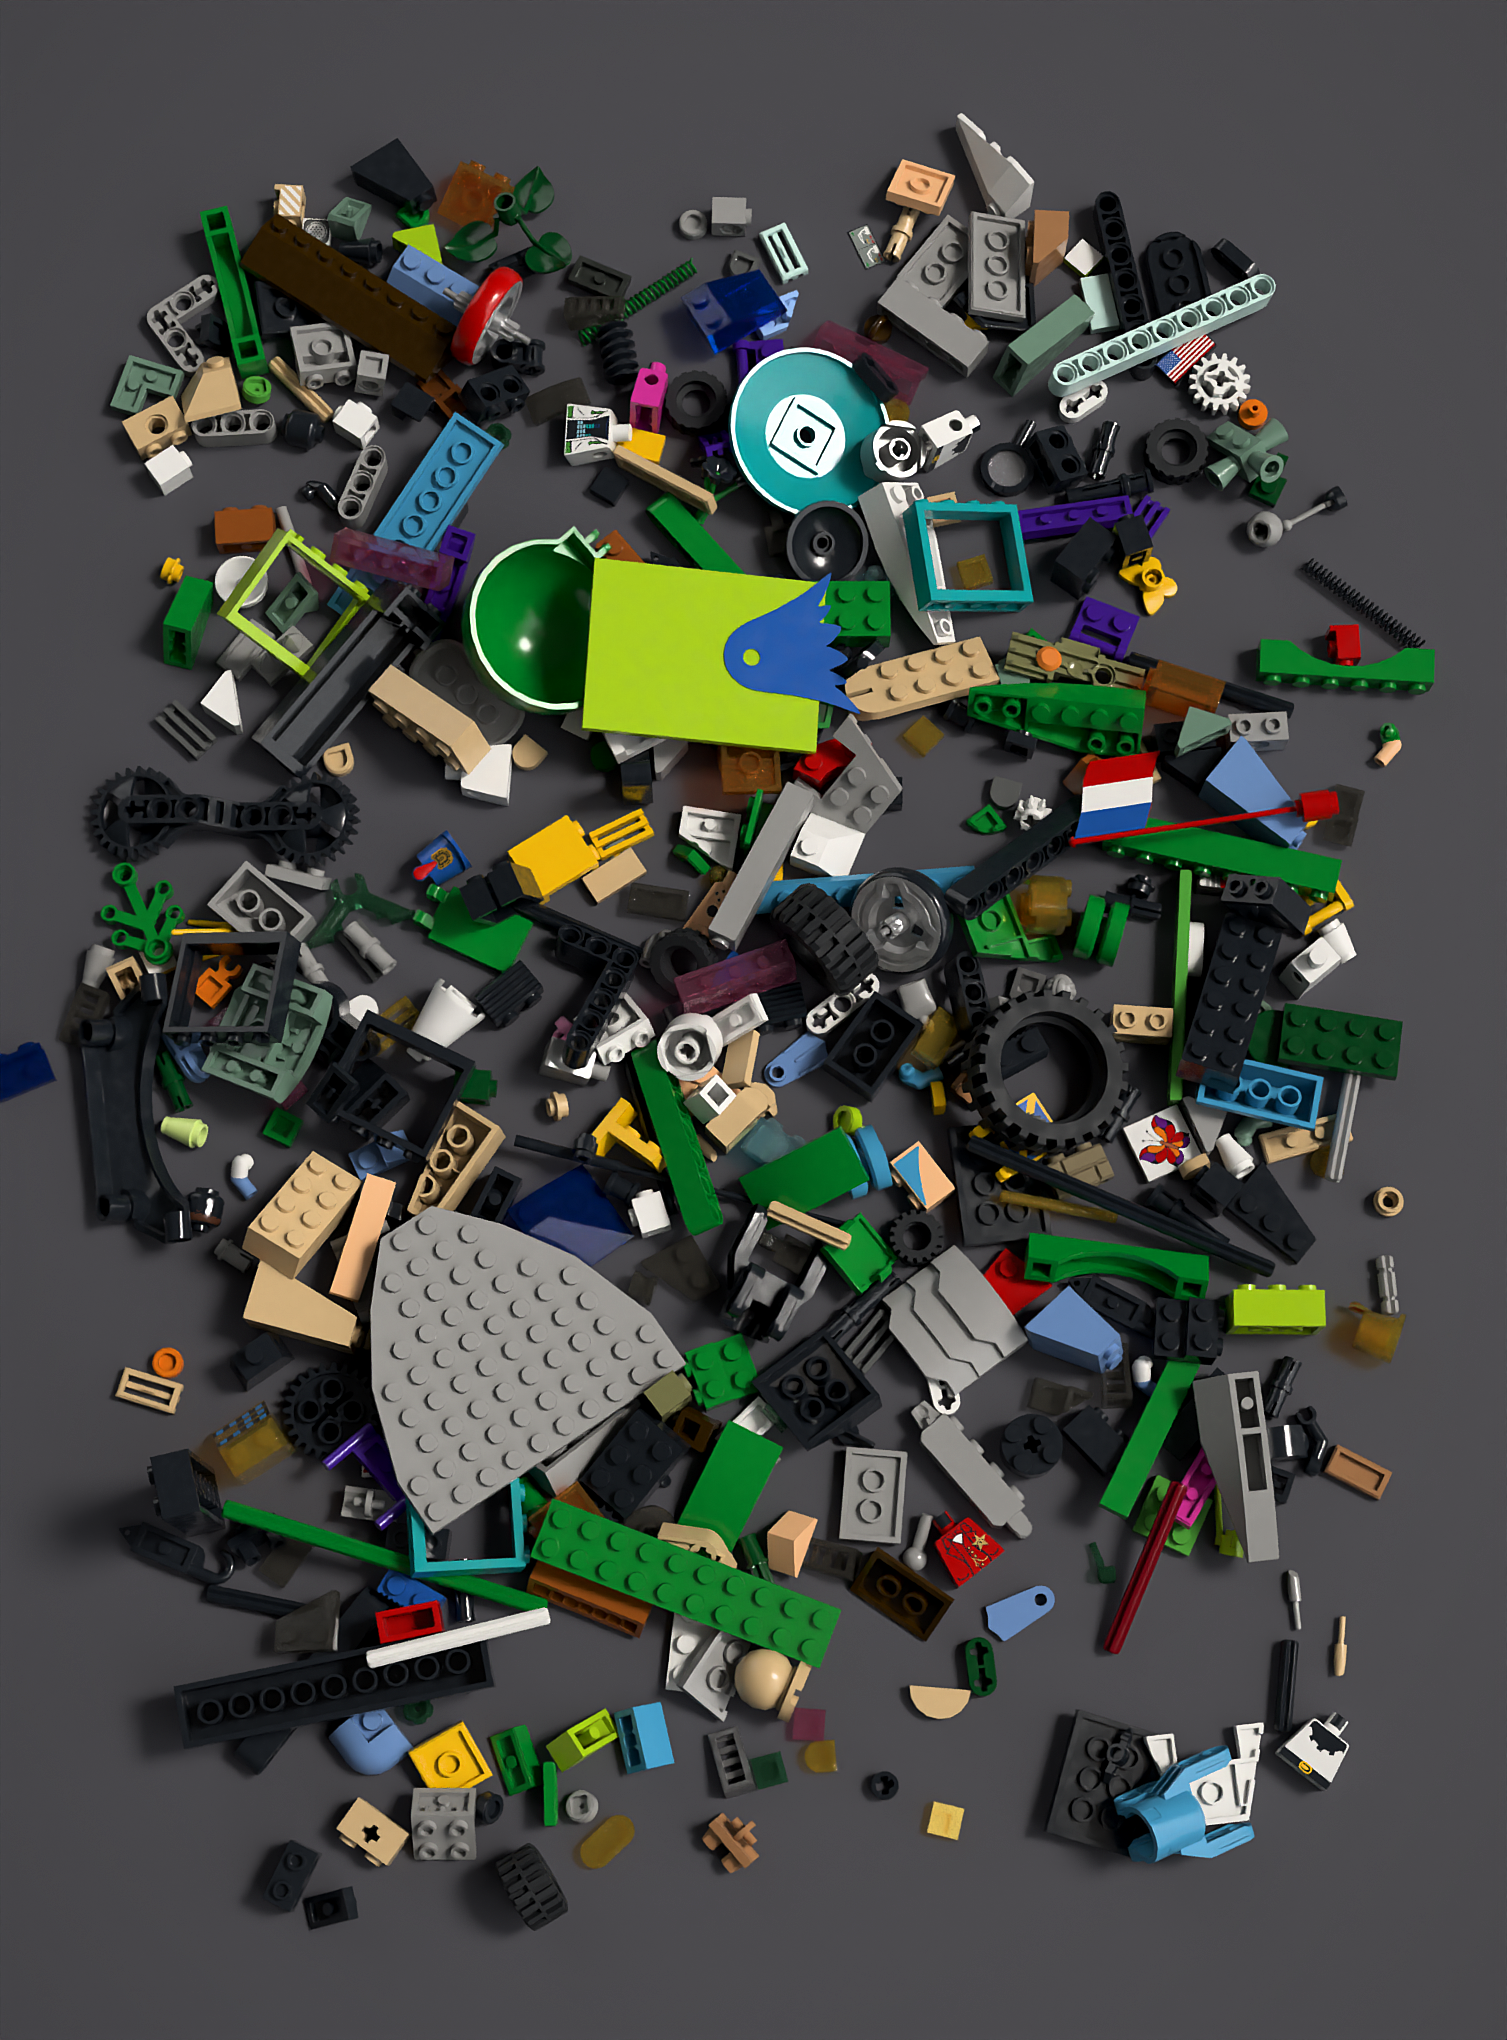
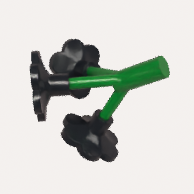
M701 456L690 459L691 467L701 468L704 490L713 495L721 481L730 483L738 472L737 468L732 466L731 461L727 458ZM743 475L735 479L734 484L715 495V501H719L737 488L741 490L749 485ZM698 509L694 518L699 524L703 525L708 514Z

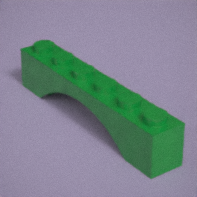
M223 206L202 211L200 216L241 378L245 379L269 373L245 272L240 267L241 256L228 207Z
M1261 639L1257 647L1256 681H1262L1265 685L1269 686L1292 683L1294 687L1301 688L1308 687L1309 685H1321L1324 689H1336L1339 686L1350 687L1354 691L1375 688L1384 693L1408 690L1410 694L1420 695L1429 692L1434 684L1435 649L1405 648L1395 656L1378 663L1365 666H1343L1316 659L1300 650L1289 640Z
M1029 1232L1025 1251L1024 1279L1055 1283L1064 1278L1080 1274H1116L1146 1282L1174 1299L1188 1300L1189 1297L1205 1299L1209 1283V1256Z

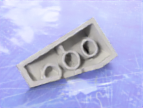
M960 113L957 116L956 131L985 201L988 213L1008 218L1017 217L1030 207L1034 187L1033 179L1013 157H1003L1000 152V146L996 142L987 143L983 131L964 114Z

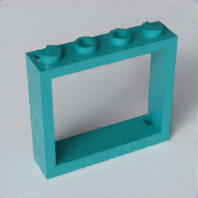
M920 499L914 501L902 513L918 611L1021 612L1034 602L1017 504H1005L1003 501L980 504L977 500L965 503H955L954 500L929 502L927 499ZM926 519L999 521L1011 590L937 589Z
M519 1478L508 1484L513 1558L427 1562L424 1523L405 1496L411 1578L521 1572L526 1567V1563L530 1561L529 1545H524L523 1533L527 1532L528 1524L527 1516L522 1514L521 1502L525 1501L524 1484L519 1483Z

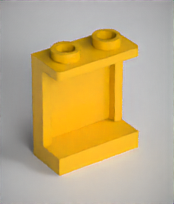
M565 815L507 851L510 862L531 869L544 898L539 903L542 905L549 902V896L590 870L594 871L599 868L598 860L601 859L593 844L587 846L582 838L585 835L582 827L577 820L572 822L568 815Z

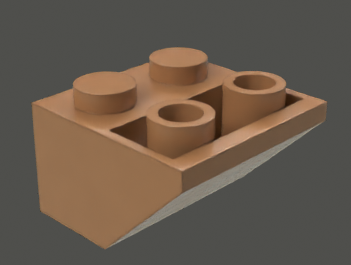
M1035 210L1033 220H1028L1027 233L1025 235V250H1027L1025 276H1029V283H1034V287L1063 263L1068 241V211Z

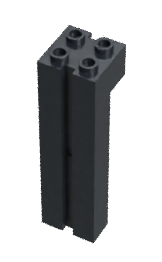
M385 579L254 733L251 739L275 758L289 773L301 779L302 774L306 775L372 697L368 690L390 665L396 668L413 647L423 651L426 650L447 625L440 618L442 613L431 603L426 604L419 598L422 594L411 584L405 585L400 580L394 582Z

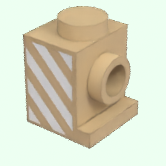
M275 184L274 190L277 200L274 201V215L279 214L302 229L306 205L303 185Z

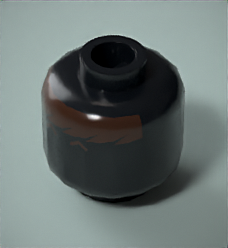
M197 1187L195 1191L188 1193L186 1199L190 1206L192 1231L208 1233L209 1228L220 1226L225 1202L219 1196V1192L209 1188Z

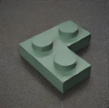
M129 355L110 404L111 409L134 416L142 411L148 393L164 398L173 396L176 400L185 376L184 372Z

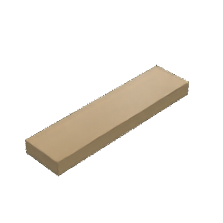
M620 445L614 450L613 454L618 467L665 492H670L675 497L709 515H713L717 509L712 493Z

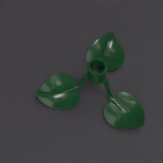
M539 166L526 174L513 188L511 193H501L494 199V207L497 213L493 215V230L486 222L473 221L462 227L454 238L445 245L447 252L458 260L468 263L482 262L490 258L497 250L498 246L494 238L499 234L500 221L508 226L518 223L534 245L525 254L526 264L530 270L538 274H549L566 268L572 260L571 247L562 235L556 232H547L537 241L521 218V214L527 215L528 211L533 214L545 211L554 201V189Z

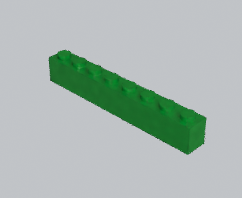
M1148 817L1146 828L1177 823ZM1195 827L1104 840L1102 843V851H1107V854L1112 857L1123 858L1125 855L1134 857L1136 861L1143 864L1156 862L1164 864L1170 870L1180 871L1182 868L1192 870L1194 874L1201 877H1210L1211 874L1221 876L1222 880L1226 882L1229 874L1280 877L1297 894L1309 896L1310 900L1318 903L1333 902L1342 864L1340 859Z

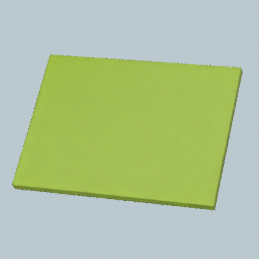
M594 558L581 730L815 754L819 701L787 694L756 691L741 685L730 675L726 668L724 649L730 635L741 625L792 601L818 582ZM826 592L818 605L819 607L825 606ZM748 649L743 654V660L746 664L754 666L759 663L760 654L755 649Z

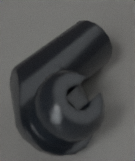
M310 480L306 482V486L302 487L301 493L307 500L310 501L317 496L321 497L332 510L338 507L340 497L329 484Z

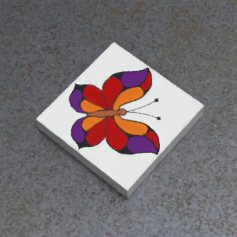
M1177 1104L1122 1129L1147 1183L1179 1170V1167L1184 1162L1201 1154Z

